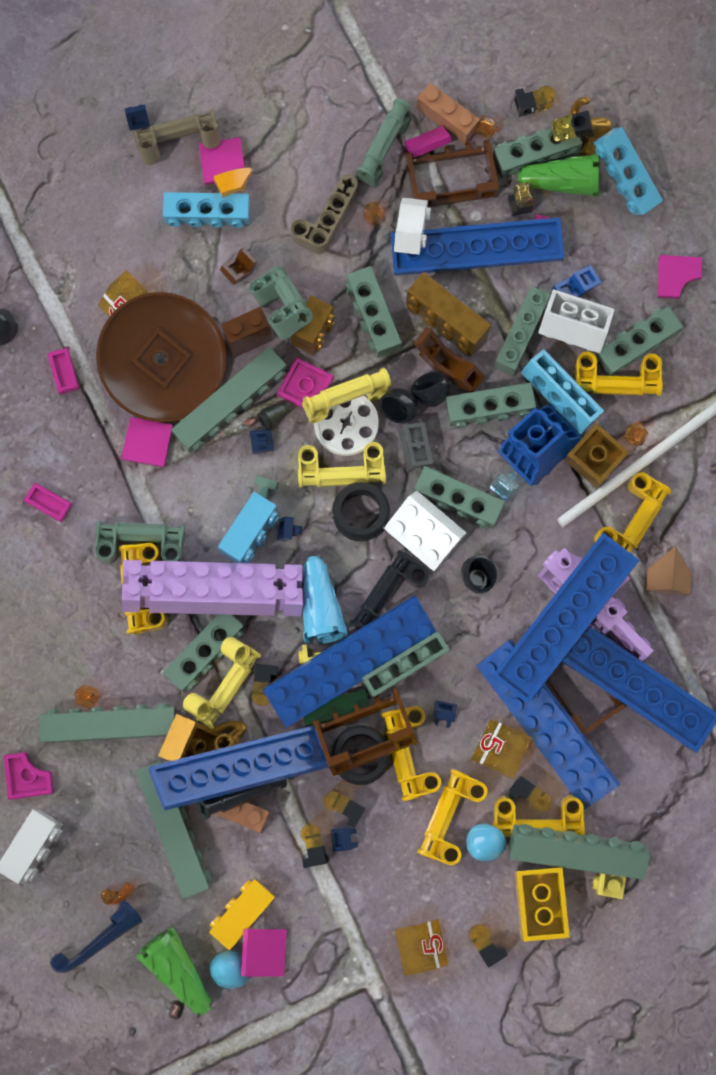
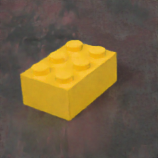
M563 868L514 871L521 940L527 942L570 938Z

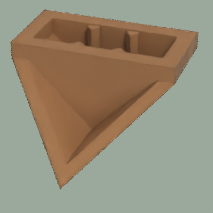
M676 546L647 569L646 591L690 595L692 573Z

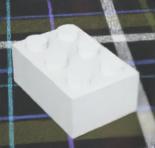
M553 289L538 333L548 338H555L567 344L585 348L588 351L600 353L609 330L614 309Z
M418 491L408 496L384 527L388 533L433 571L443 564L467 534Z
M32 809L0 860V873L17 884H24L28 881L32 882L39 871L36 868L40 861L44 862L51 852L48 848L53 841L57 842L62 835L63 830L61 828L63 824L41 810Z

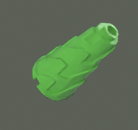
M597 153L550 161L543 164L525 165L526 167H522V171H518V184L522 183L525 189H543L552 192L599 197L600 158Z
M173 927L167 928L168 933L166 935L163 932L158 934L140 949L142 953L138 952L135 956L182 1003L184 1002L194 1014L199 1013L203 1015L211 1009L210 1003L212 1000L204 988V984L196 972L191 958L184 949L177 932Z

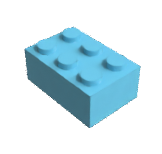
M253 492L218 545L221 555L234 563H251L255 557V549L257 546L261 547L267 538L266 532L269 528L273 529L279 520V517H277V506L256 492Z

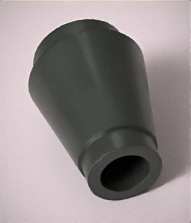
M283 401L261 409L260 413L257 414V418L265 429L273 428L291 411L288 404Z

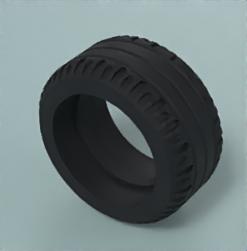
M366 482L352 483L344 487L334 500L332 508L334 524L338 531L350 540L358 542L372 540L385 530L384 527L389 522V501L383 491L373 484ZM354 496H368L379 505L380 516L373 526L366 529H357L345 522L342 514L343 506Z
M366 725L352 726L341 732L336 738L332 747L331 757L341 754L344 745L350 739L357 736L368 737L377 745L387 740L382 733L373 727ZM391 754L381 757L377 767L370 773L359 775L346 771L338 775L354 785L371 784L384 775L389 766Z

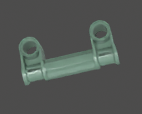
M400 98L394 100L393 108L386 115L377 135L365 154V161L357 169L356 179L374 188L377 187L381 180L383 160L398 132L404 135L410 125L412 107L405 100Z
M273 267L250 284L249 291L261 306L270 305L278 297L285 306L271 314L268 319V323L280 339L291 337L295 332L312 321L313 314L311 310L307 308L306 302L291 278L287 276L286 270L283 267Z
M97 521L95 554L103 564H111L117 559L118 541L162 543L161 557L163 561L182 562L185 525H181V527H167L166 524L121 522L103 524L101 521ZM105 548L111 549L109 556H101L102 550ZM174 551L177 553V557L174 560L166 559L169 552Z

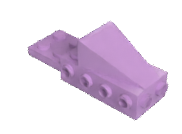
M565 548L560 552L555 550L542 564L544 568L538 574V577L556 594L583 558L569 553ZM629 576L626 577L616 592L630 579ZM612 596L589 626L603 635L606 633L614 643L643 661L654 650L646 638L640 637L635 632V628L630 622L622 619L627 613L625 605L619 599H615Z

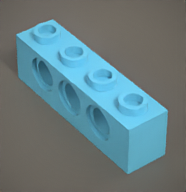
M622 127L612 129L594 142L596 153L607 165L606 171L616 181V188L625 197L627 208L632 214L644 215L663 201ZM616 149L619 152V157L617 160L614 157V151ZM626 167L629 170L628 178H626L624 175V170L626 169ZM636 186L639 188L638 196L634 192Z
M164 192L163 219L165 224L172 227H178L181 224H188L192 227L211 225L216 228L223 227V225H232L235 228L249 226V194H230L222 198L220 193ZM183 208H190V209H191V210H190L188 213H186V214L181 213V210H182ZM205 208L212 209L208 214L202 213V210ZM225 209L233 210L230 214L223 213Z
M544 349L532 358L521 371V374L580 434L604 412Z

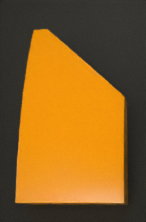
M241 168L213 176L222 198L240 190L244 192L246 182L251 176L252 171L251 168Z

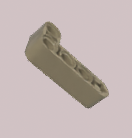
M349 174L340 178L315 225L303 219L295 220L291 224L292 240L312 252L318 254L326 252L357 196V179ZM338 202L344 204L341 208H336L333 205ZM327 220H331L334 222V224L331 226H326L324 222ZM298 229H304L306 231L302 235H298L295 233ZM317 238H322L323 240H325L322 244H316L314 242V240Z

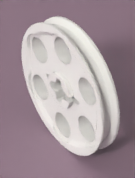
M365 396L351 400V404L347 408H343L340 405L330 408L333 412L332 418L314 423L316 436L322 446L328 451L341 456H351L363 452L365 446L375 440L379 427L377 411L372 402ZM360 407H368L371 411L367 417L360 416L358 414ZM350 416V424L352 426H347L343 430V423L341 421H346ZM363 427H368L371 429L372 434L368 438H363L359 434L360 430ZM325 430H332L335 436L332 440L327 441L323 439L322 434ZM345 439H351L354 442V446L350 450H345L342 447V442Z

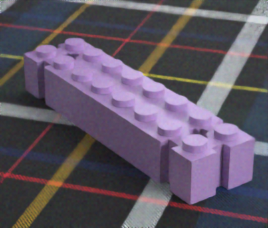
M124 560L122 612L140 613V608H149V613L274 616L275 611H283V616H301L303 606V591L301 589L302 565L284 564V569H276V564L151 561L150 566H143L141 560Z

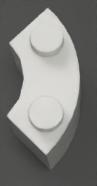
M402 198L395 233L394 252L419 255L421 248H425L427 235H424L425 221H429L431 215V208H427L428 200Z

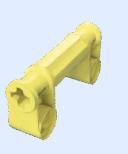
M382 368L379 372L372 375L365 374L322 390L320 394L310 398L306 396L303 398L302 406L311 424L317 423L325 419L330 408L364 395H367L370 401L380 399L391 386V380L387 370Z
M377 442L368 443L364 448V466L319 468L317 450L311 445H305L298 453L299 488L309 485H316L317 487L347 486L357 482H382V484H386L383 448ZM370 449H376L379 452V456L371 458L367 455V452ZM305 452L314 454V458L311 461L303 460L302 456Z
M234 637L226 638L221 645L222 654L233 661L234 664L211 699L206 700L197 693H190L183 701L185 711L211 729L214 728L213 724L220 714H224V710L246 677L252 672L251 668L256 660L262 657L260 653Z

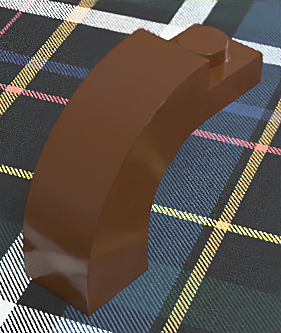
M426 327L413 343L420 351L419 355L430 367L436 372L446 374L449 382L469 393L474 392L485 378L475 364L460 358L448 349L431 328Z

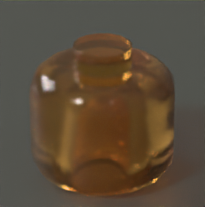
M481 115L475 133L481 137L490 138L497 132L496 120L492 117Z
M378 202L368 203L363 212L364 220L370 225L380 224L384 219L383 206Z
M639 422L629 424L624 439L632 445L642 446L647 438L648 430L644 427V424Z
M86 684L81 685L74 693L76 704L88 709L93 708L99 699L98 689Z

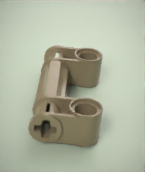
M214 109L202 115L193 114L189 117L150 126L147 130L133 131L137 149L145 165H154L160 161L161 156L157 144L200 133L204 147L212 149L221 144Z

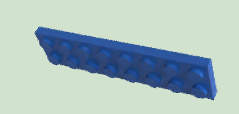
M560 217L424 230V235H427L426 246L421 248L419 255L394 252L396 232L391 233L394 276L564 261Z
M602 533L492 676L529 704L640 560L606 534Z
M414 595L262 690L287 728L363 681L362 677L437 631Z
M588 626L561 661L694 753H698L716 724V712L591 626Z
M510 639L476 666L571 793L583 803L585 810L617 788L620 782L545 683L529 704H527L492 676L516 646Z
M313 725L153 765L149 768V774L163 810L166 811L329 767Z

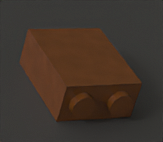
M261 306L221 324L225 341L233 358L273 341L270 324Z

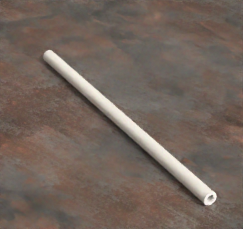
M716 402L557 518L560 526L565 527L714 417L716 415Z

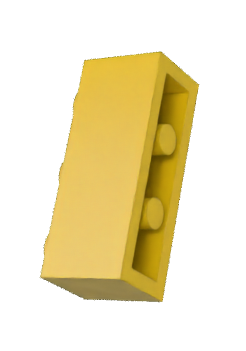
M248 879L240 888L242 894L236 900L233 897L224 907L227 909V912L222 917L217 915L210 923L212 929L209 933L229 951L243 936L244 928L249 929L276 897L257 879H254L252 882Z

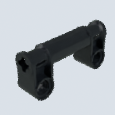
M398 550L396 558L391 565L386 567V570L360 606V612L354 620L350 621V624L359 630L380 617L378 614L402 579L416 588L424 587L429 577L427 568L408 554ZM415 572H422L425 578L422 581H416L412 576Z
M287 779L196 802L202 817L209 819L215 813L220 811L224 813L269 795L272 790L286 788Z

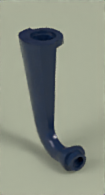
M122 900L118 904L119 909L109 917L112 923L70 960L63 953L54 955L50 960L52 969L56 973H67L80 966L120 936L142 923L140 915L128 902Z

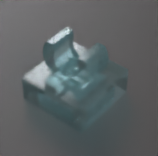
M510 472L507 476L500 473L490 488L507 501L518 487L514 483L518 476L513 472Z

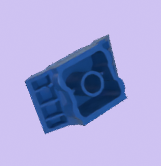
M545 405L539 410L534 408L508 432L509 437L502 443L498 453L530 486L539 484L542 476L549 475L550 471L567 457L571 449L583 437L551 405Z

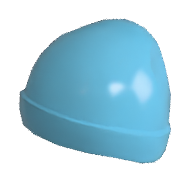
M478 824L472 827L467 834V849L469 854L476 860H495L505 851L506 839L498 828L489 824Z
M223 951L217 954L211 961L210 975L213 982L220 987L238 988L244 985L249 978L241 976L242 954L238 952Z

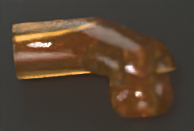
M126 882L119 891L105 889L101 892L100 896L103 903L118 905L122 900H126L131 895L135 887Z

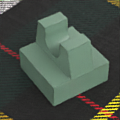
M256 475L254 484L260 485L258 494L268 499L270 490H277L279 482Z

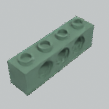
M562 122L557 124L555 128L549 130L541 129L529 137L524 135L517 138L514 142H503L494 148L493 159L500 177L503 179L517 174L518 171H522V167H526L525 165L543 164L580 152L582 142L580 137L576 136L571 122ZM557 139V140H559L561 143H560V144H554L551 140ZM532 146H538L541 150L535 151L532 149ZM512 153H519L521 157L516 158Z
M371 266L347 274V282L344 285L348 295L352 294L354 298L352 305L355 313H360L362 321H360L363 333H368L370 338L367 342L371 353L375 352L377 358L400 350L402 342ZM366 290L370 295L362 297L359 295V292ZM374 309L378 313L375 316H369L366 312ZM381 328L385 331V334L379 336L374 331Z
M533 286L530 287L497 357L494 369L512 377L514 376L551 294Z
M669 306L663 310L661 308L655 310L650 315L651 318L646 321L643 319L633 325L634 329L628 333L626 330L621 332L611 344L608 342L603 344L600 353L597 352L596 358L607 376L616 375L681 332L683 326ZM657 326L660 329V333H654L650 327ZM633 338H640L643 344L634 343ZM620 348L624 350L625 355H617L615 349Z
M531 383L447 396L445 399L449 427L455 426L456 429L467 427L470 423H476V425L487 424L489 420L494 419L506 421L512 416L524 418L536 408ZM513 399L517 402V406L509 407L506 401ZM493 403L496 409L489 411L485 408V404ZM470 406L474 408L475 413L471 415L466 414L464 408Z
M424 466L414 488V492L418 491L426 499L435 503L438 509L446 512L449 509L463 520H468L469 518L476 521V525L483 529H488V527L493 529L505 502ZM440 486L443 488L444 493L435 495L432 492V488ZM460 495L463 497L464 502L455 504L452 501V497ZM480 504L483 506L484 511L476 513L473 511L472 506Z
M218 614L165 669L163 674L182 692L186 690L190 692L198 684L197 679L201 674L206 675L214 667L212 663L216 658L221 659L225 656L221 652L223 641H217L215 634L223 630L227 632L226 638L234 637L240 640L244 635L242 632L245 629L244 626L232 615ZM208 646L212 650L210 656L206 658L201 657L200 650ZM190 662L195 663L196 670L192 674L185 673L186 664Z
M437 631L362 677V682L371 697L374 698L449 651V648Z

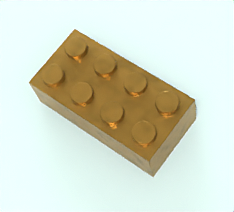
M423 272L407 290V309L414 315H420L424 319V323L430 328L435 327L439 330L440 335L445 340L453 341L457 345L458 350L466 355L468 353L470 356H473L488 338L491 324Z

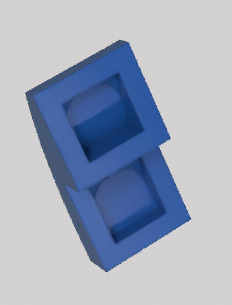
M589 265L575 272L570 278L554 285L552 291L554 289L581 297L602 282L592 266Z

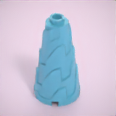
M320 556L309 557L304 564L305 566H303L304 642L313 644V639H317L318 644H325L342 640L344 636H348V632L335 590L330 581L327 564H324V560L320 559Z

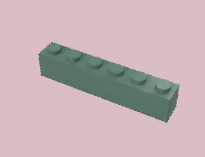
M269 346L171 429L173 435L189 453L200 450L204 446L205 440L210 436L211 438L215 437L225 423L230 424L238 416L237 413L242 409H248L258 395L263 396L266 394L272 383L281 381L286 376L287 365Z
M157 704V708L148 709V705H136L134 710H126V706L112 707L113 711H104L103 707L90 708V712H81V709H68V713L59 714V710H47L45 715H39L40 742L56 743L167 736L176 716V708L171 707L170 704Z
M160 760L135 771L181 895L185 899L210 889L209 884L212 883L209 871H204L201 864L204 861V857L200 848H195L193 841L196 840V836L192 827L188 828L185 819H188L185 807L181 806L166 811L163 810L149 774L150 766L163 763Z
M513 824L508 846L510 860L642 880L645 878L650 858L647 845L639 841L625 842L618 838L605 839L593 834L586 836L579 835L573 831L559 832L547 827L542 829L533 828L527 824Z

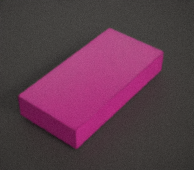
M442 125L405 141V146L413 158L452 141L451 136Z
M68 347L47 353L58 394L62 395L79 390L78 379Z
M35 482L23 500L60 523L63 522L73 505Z

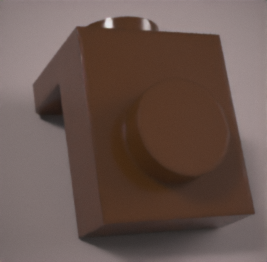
M242 248L235 258L221 266L220 271L235 285L252 274L257 261L252 254L245 248Z

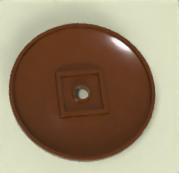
M153 292L128 300L110 315L98 338L96 365L106 392L123 410L147 421L173 422L184 419L219 389L226 369V348L219 327L209 313L200 305L181 295ZM161 352L165 354L166 362L164 364L156 363V353Z

